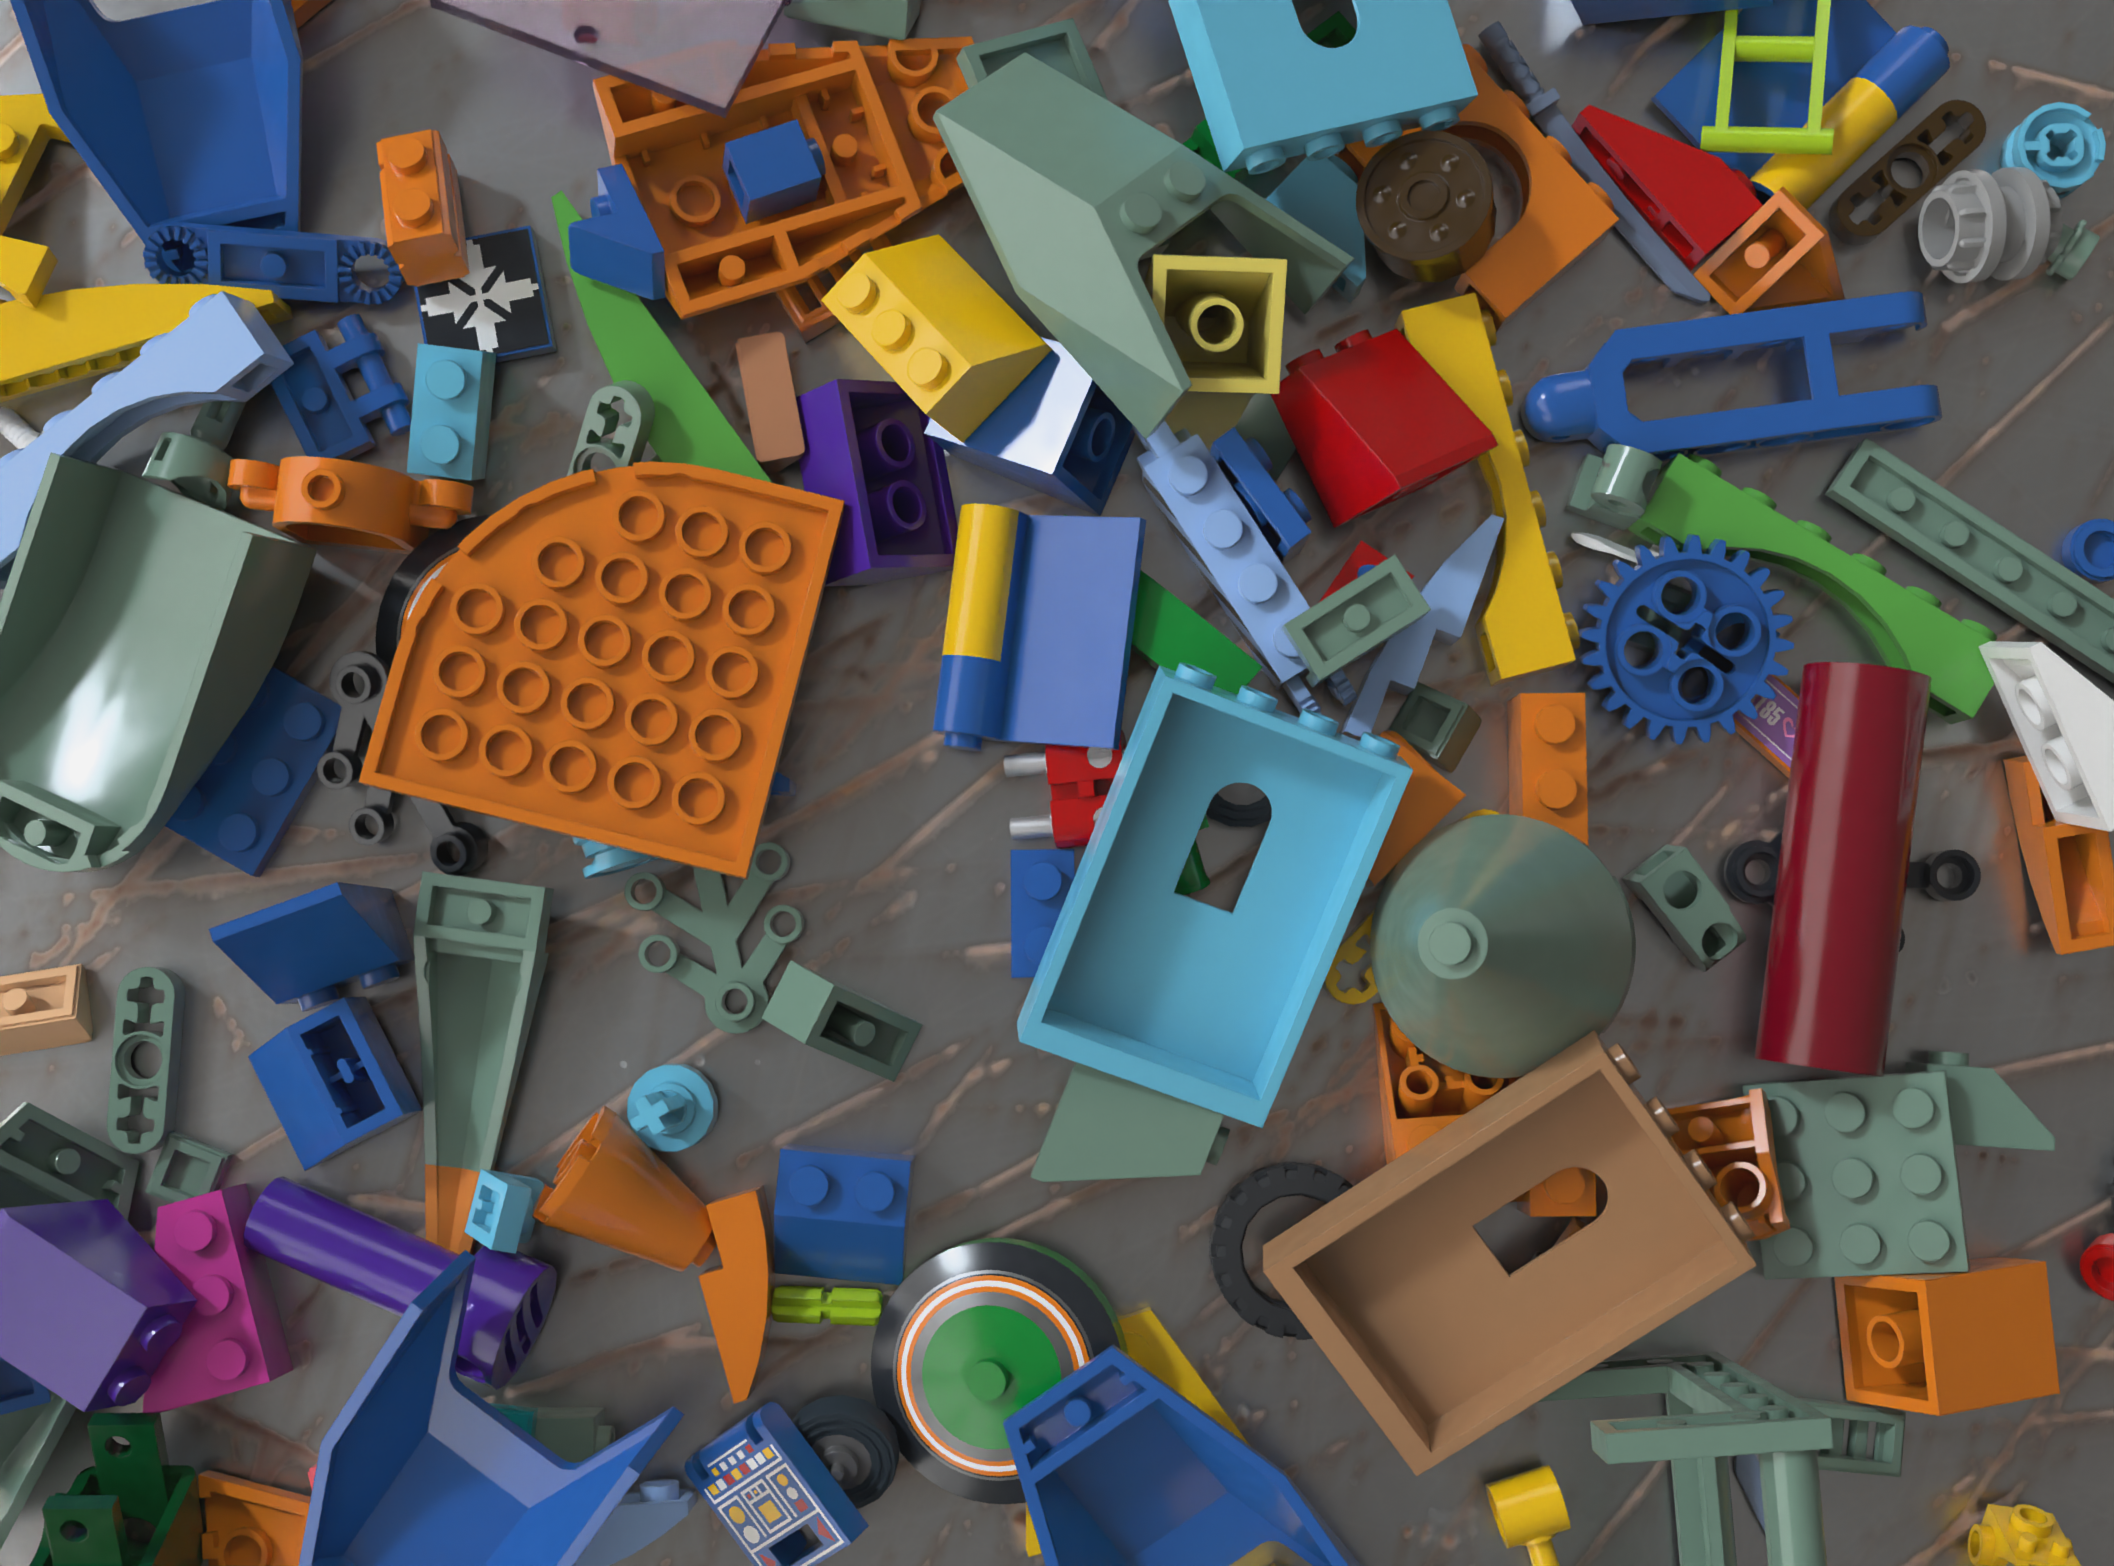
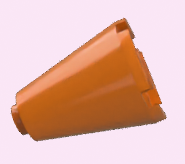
M606 1106L601 1108L600 1114L596 1112L589 1119L556 1167L559 1170L553 1180V1183L557 1185L556 1188L552 1189L545 1184L533 1206L532 1218L543 1225L679 1272L684 1271L690 1263L698 1268L701 1267L716 1246L706 1205L616 1112Z

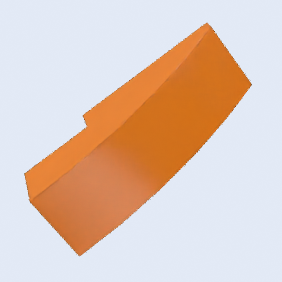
M2027 756L2003 759L2021 850L2034 895L2055 953L2064 955L2114 946V867L2109 831L2056 822Z
M764 1185L715 1199L706 1205L722 1265L708 1268L698 1277L734 1404L747 1400L755 1389L766 1354L772 1323L771 1305L775 1289L774 1240Z

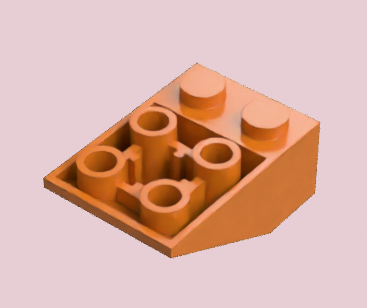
M1373 1003L1386 1164L1391 1163L1515 1082V1077L1488 1078L1455 1070L1425 1054L1405 1036L1393 1021L1383 1003ZM1524 1194L1511 1202H1522Z

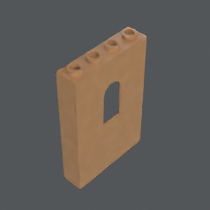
M1595 1030L1263 1245L1264 1274L1416 1476L1437 1465L1757 1266L1746 1244V1241L1753 1238L1755 1234L1739 1209L1732 1201L1723 1207L1720 1206L1709 1190L1717 1184V1181L1706 1163L1695 1149L1685 1155L1682 1153L1671 1137L1680 1129L1666 1107L1657 1096L1647 1102L1644 1100L1633 1084L1642 1076L1626 1051L1619 1043L1608 1049ZM1580 1167L1597 1174L1605 1183L1608 1193L1607 1203L1602 1214L1589 1225L1509 1275L1474 1225L1560 1170Z

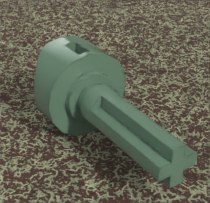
M214 401L203 403L190 430V436L174 432H162L142 478L169 480L183 495L225 511L234 489L227 486L230 461L233 458L223 450L228 445L246 402Z

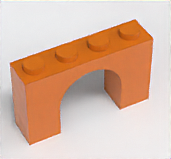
M1463 44L1462 46L1478 96L1458 114L1459 122L1442 130V132L1456 135L1467 142L1483 146L1498 155L1512 171L1520 192V214L1517 224L1491 246L1480 260L1465 273L1461 274L1454 287L1461 296L1476 293L1480 310L1488 309L1490 311L1497 333L1604 240L1619 218L1613 212L1614 205L1608 194L1596 183L1589 182L1587 184L1571 166L1572 159L1566 148L1556 138L1552 136L1545 138L1529 120L1530 113L1524 102L1510 90L1503 92L1487 74L1488 67L1478 51L1469 44ZM1418 127L1410 130L1402 131L1403 134L1401 136L1413 132L1422 131L1421 127ZM1364 140L1345 144L1344 149L1334 155L1350 166L1359 182L1368 162L1388 143L1376 147H1366Z

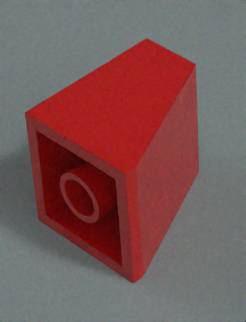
M1397 328L1372 338L1369 329L1357 332L1334 346L1337 353L1327 357L1323 356L1320 349L1312 350L1297 357L1285 365L1289 375L1280 381L1279 394H1270L1334 528L1431 486L1499 446L1493 433Z

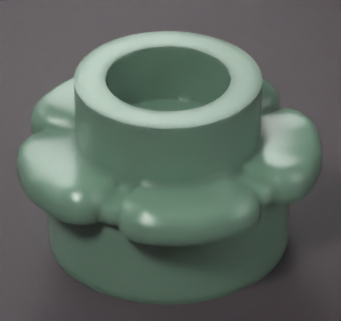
M2080 220L2074 229L2063 223L2058 246L2047 258L2051 262L2046 269L2047 275L2051 276L2055 272L2071 281L2084 265L2100 239L2099 235L2085 228L2086 220Z

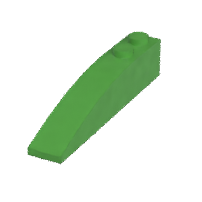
M562 190L551 197L566 262L587 325L613 383L623 380L636 382L648 391L653 400L655 418L648 442L656 452V455L647 460V462L686 463L771 482L639 297L634 293L573 271L570 266L568 227L571 223L583 219Z

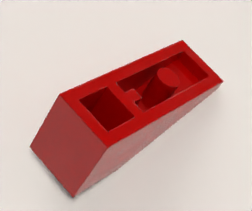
M1590 104L1578 114L1572 124L1574 131L1624 196L1690 272L1724 244L1763 206L1756 198V189L1750 179L1740 170L1730 169L1717 156Z

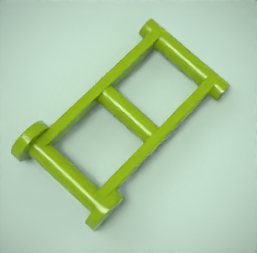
M1817 0L1814 36L1737 35L1739 9L1725 11L1715 126H1702L1700 150L1704 152L1832 155L1834 128H1821L1831 0ZM1734 62L1812 63L1807 128L1729 126Z

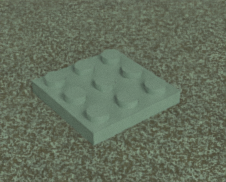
M1947 1070L1884 1074V1077L1865 1075L1743 1085L1744 1096L1749 1095V1090L1762 1088L1766 1092L1771 1112L1778 1178L1785 1213L1791 1228L1767 1239L1760 1240L1765 1280L1969 1271L1970 1261Z

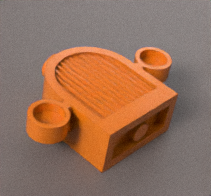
M308 456L283 458L280 460V466L256 460L232 459L230 461L227 484L229 488L240 491V500L245 507L274 511L272 526L301 543L410 554L413 549L428 538L429 528L448 529L456 523L458 515H470L474 487L464 483L440 479L418 481L401 472L380 466L341 459Z

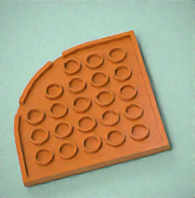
M653 461L635 462L633 466L616 467L597 472L594 469L584 470L551 481L518 497L487 518L465 537L457 546L459 548L458 552L443 567L435 580L431 578L422 591L406 622L394 655L359 783L748 880L838 538L845 501L719 469L686 463Z

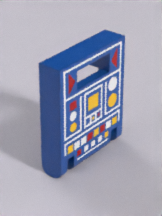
M769 1402L756 1412L754 1411L713 1439L704 1448L691 1455L685 1462L684 1468L687 1476L753 1566H816L850 1545L869 1526L782 1407L775 1402ZM808 1524L820 1541L804 1550L807 1541L798 1529Z

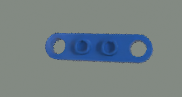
M173 222L161 226L151 234L144 244L145 248L143 250L145 269L148 268L149 275L152 279L155 278L159 284H209L273 291L282 299L334 303L341 301L371 305L382 304L392 299L404 282V278L399 270V264H396L387 247V241L373 237ZM172 239L176 241L183 240L184 244L190 245L189 248L194 250L193 255L196 257L195 267L192 271L177 272L167 266L162 257V246L165 241ZM370 254V256L376 255L379 259L382 258L384 264L388 265V272H390L388 283L381 287H370L362 283L355 272L356 259Z

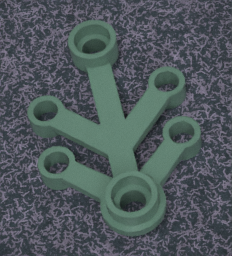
M771 842L758 845L748 880L744 879L729 905L722 874L693 867L702 911L667 890L663 880L655 874L648 872L636 873L628 879L625 885V898L633 908L642 911L652 910L711 947L716 973L682 955L677 942L667 935L657 934L647 937L640 945L638 956L640 963L646 970L653 973L666 972L704 996L705 1011L708 1018L722 1031L734 1034L744 1033L756 1028L763 1021L762 1016L769 1004V994L764 982L788 943L794 942L803 933L804 919L796 908L788 905L773 907L764 918L765 936L745 965L742 966L737 940L773 882L780 880L787 874L790 867V858L787 851L780 845ZM768 850L777 851L781 857V866L773 874H765L759 868V858ZM649 879L656 886V896L651 902L642 904L636 899L635 888L640 881ZM781 912H789L793 915L796 922L794 931L786 937L777 935L773 929V920ZM658 941L666 943L670 949V958L663 966H656L649 959L650 947ZM733 989L743 991L747 997V1006L739 1014L731 1013L725 1006V997Z

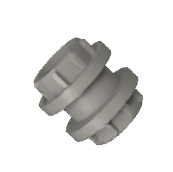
M2001 168L1991 175L1979 169L1957 171L1951 174L1942 185L1935 186L1932 193L1923 203L1918 221L1920 248L1924 258L1931 264L1933 270H1941L1949 280L1955 283L1980 282L1989 276L2002 281L2023 279L2031 275L2039 265L2045 264L2047 258L2057 248L2063 228L2062 206L2057 193L2049 186L2047 180H2040L2028 168Z

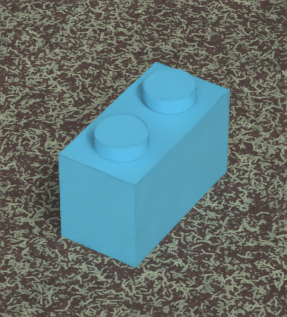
M418 343L407 473L471 481L485 479L496 353Z

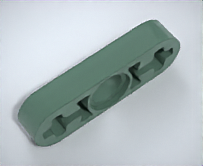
M623 380L605 386L593 394L586 411L567 476L591 469V460L595 453L607 455L616 467L633 466V463L641 462L655 418L653 400L643 386L633 381ZM623 399L625 400L624 411L632 416V420L619 425L616 429L619 421V412L611 408V404ZM615 432L614 439L601 438Z
M141 967L131 971L123 978L117 991L106 1127L109 1139L113 1145L129 1154H140L160 1149L164 1146L169 1132H173L175 1129L186 993L184 984L179 976L163 967ZM152 978H154V988L164 990L165 998L163 1003L153 1004L150 1024L164 1023L163 1032H134L135 1023H149V1003L139 1001L138 993L140 989L149 988ZM144 1041L155 1044L162 1055V1064L159 1071L148 1079L136 1074L131 1065V1054L134 1048ZM159 1087L158 1096L144 1097L143 1115L147 1119H154L155 1126L153 1131L143 1133L141 1141H139V1131L130 1129L128 1127V1120L131 1116L140 1115L143 1095L129 1097V1088L148 1089Z

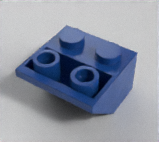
M344 997L286 1027L248 1056L304 1171L327 1161L422 1111L366 997Z

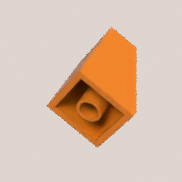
M1987 1257L1969 1259L1970 1269L1968 1272L1834 1277L1846 1400L1943 1416L2060 1394L2046 1261Z

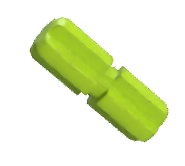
M780 1285L773 1291L771 1313L773 1320L778 1323L821 1324L823 1319H830L831 1325L875 1326L878 1325L882 1315L883 1297L878 1289L833 1287L831 1293L824 1292V1287Z

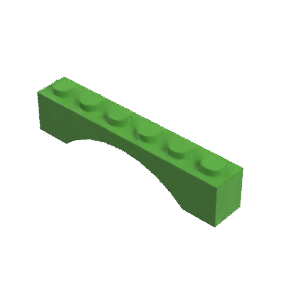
M1678 453L1663 466L1651 487L1644 514L1629 526L1627 530L1650 544L1659 546L1660 537L1669 536L1674 541L1678 552H1682L1688 534L1699 535L1702 553L1704 554L1715 538L1726 541L1725 558H1730L1739 550H1745L1750 553V561L1781 568L1813 583L1843 605L1865 629L1888 667L1911 670L1932 678L1928 711L1949 724L1974 718L1994 684L1979 650V646L1989 641H1996L1997 635L1992 630L1969 619H1963L1960 622L1940 610L1942 606L1941 601L1931 593L1914 586H1908L1905 589L1885 577L1887 570L1876 560L1859 553H1853L1850 556L1830 544L1832 537L1821 527L1804 520H1798L1795 523L1775 511L1777 504L1766 494L1749 487H1744L1740 490L1720 478L1722 471L1714 463L1703 457L1693 454L1685 457Z

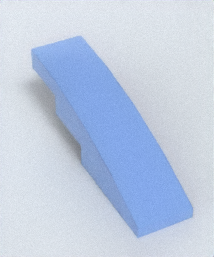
M1492 514L1445 560L1425 584L1420 593L1431 610L1419 621L1384 642L1360 684L1356 694L1357 699L1353 701L1339 732L1340 734L1360 741L1363 732L1371 733L1387 689L1405 696L1415 689L1432 640L1452 646L1461 638L1504 518Z

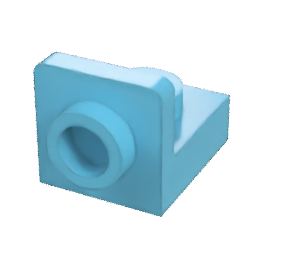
M481 1169L465 1233L490 1250L516 1254L518 1243L525 1244L531 1238L535 1219L532 1218L533 1206L544 1188L543 1182L533 1177Z

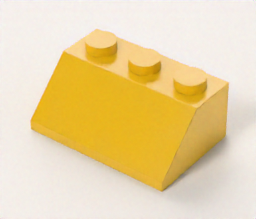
M939 234L864 253L821 299L920 409L962 443L1052 350Z

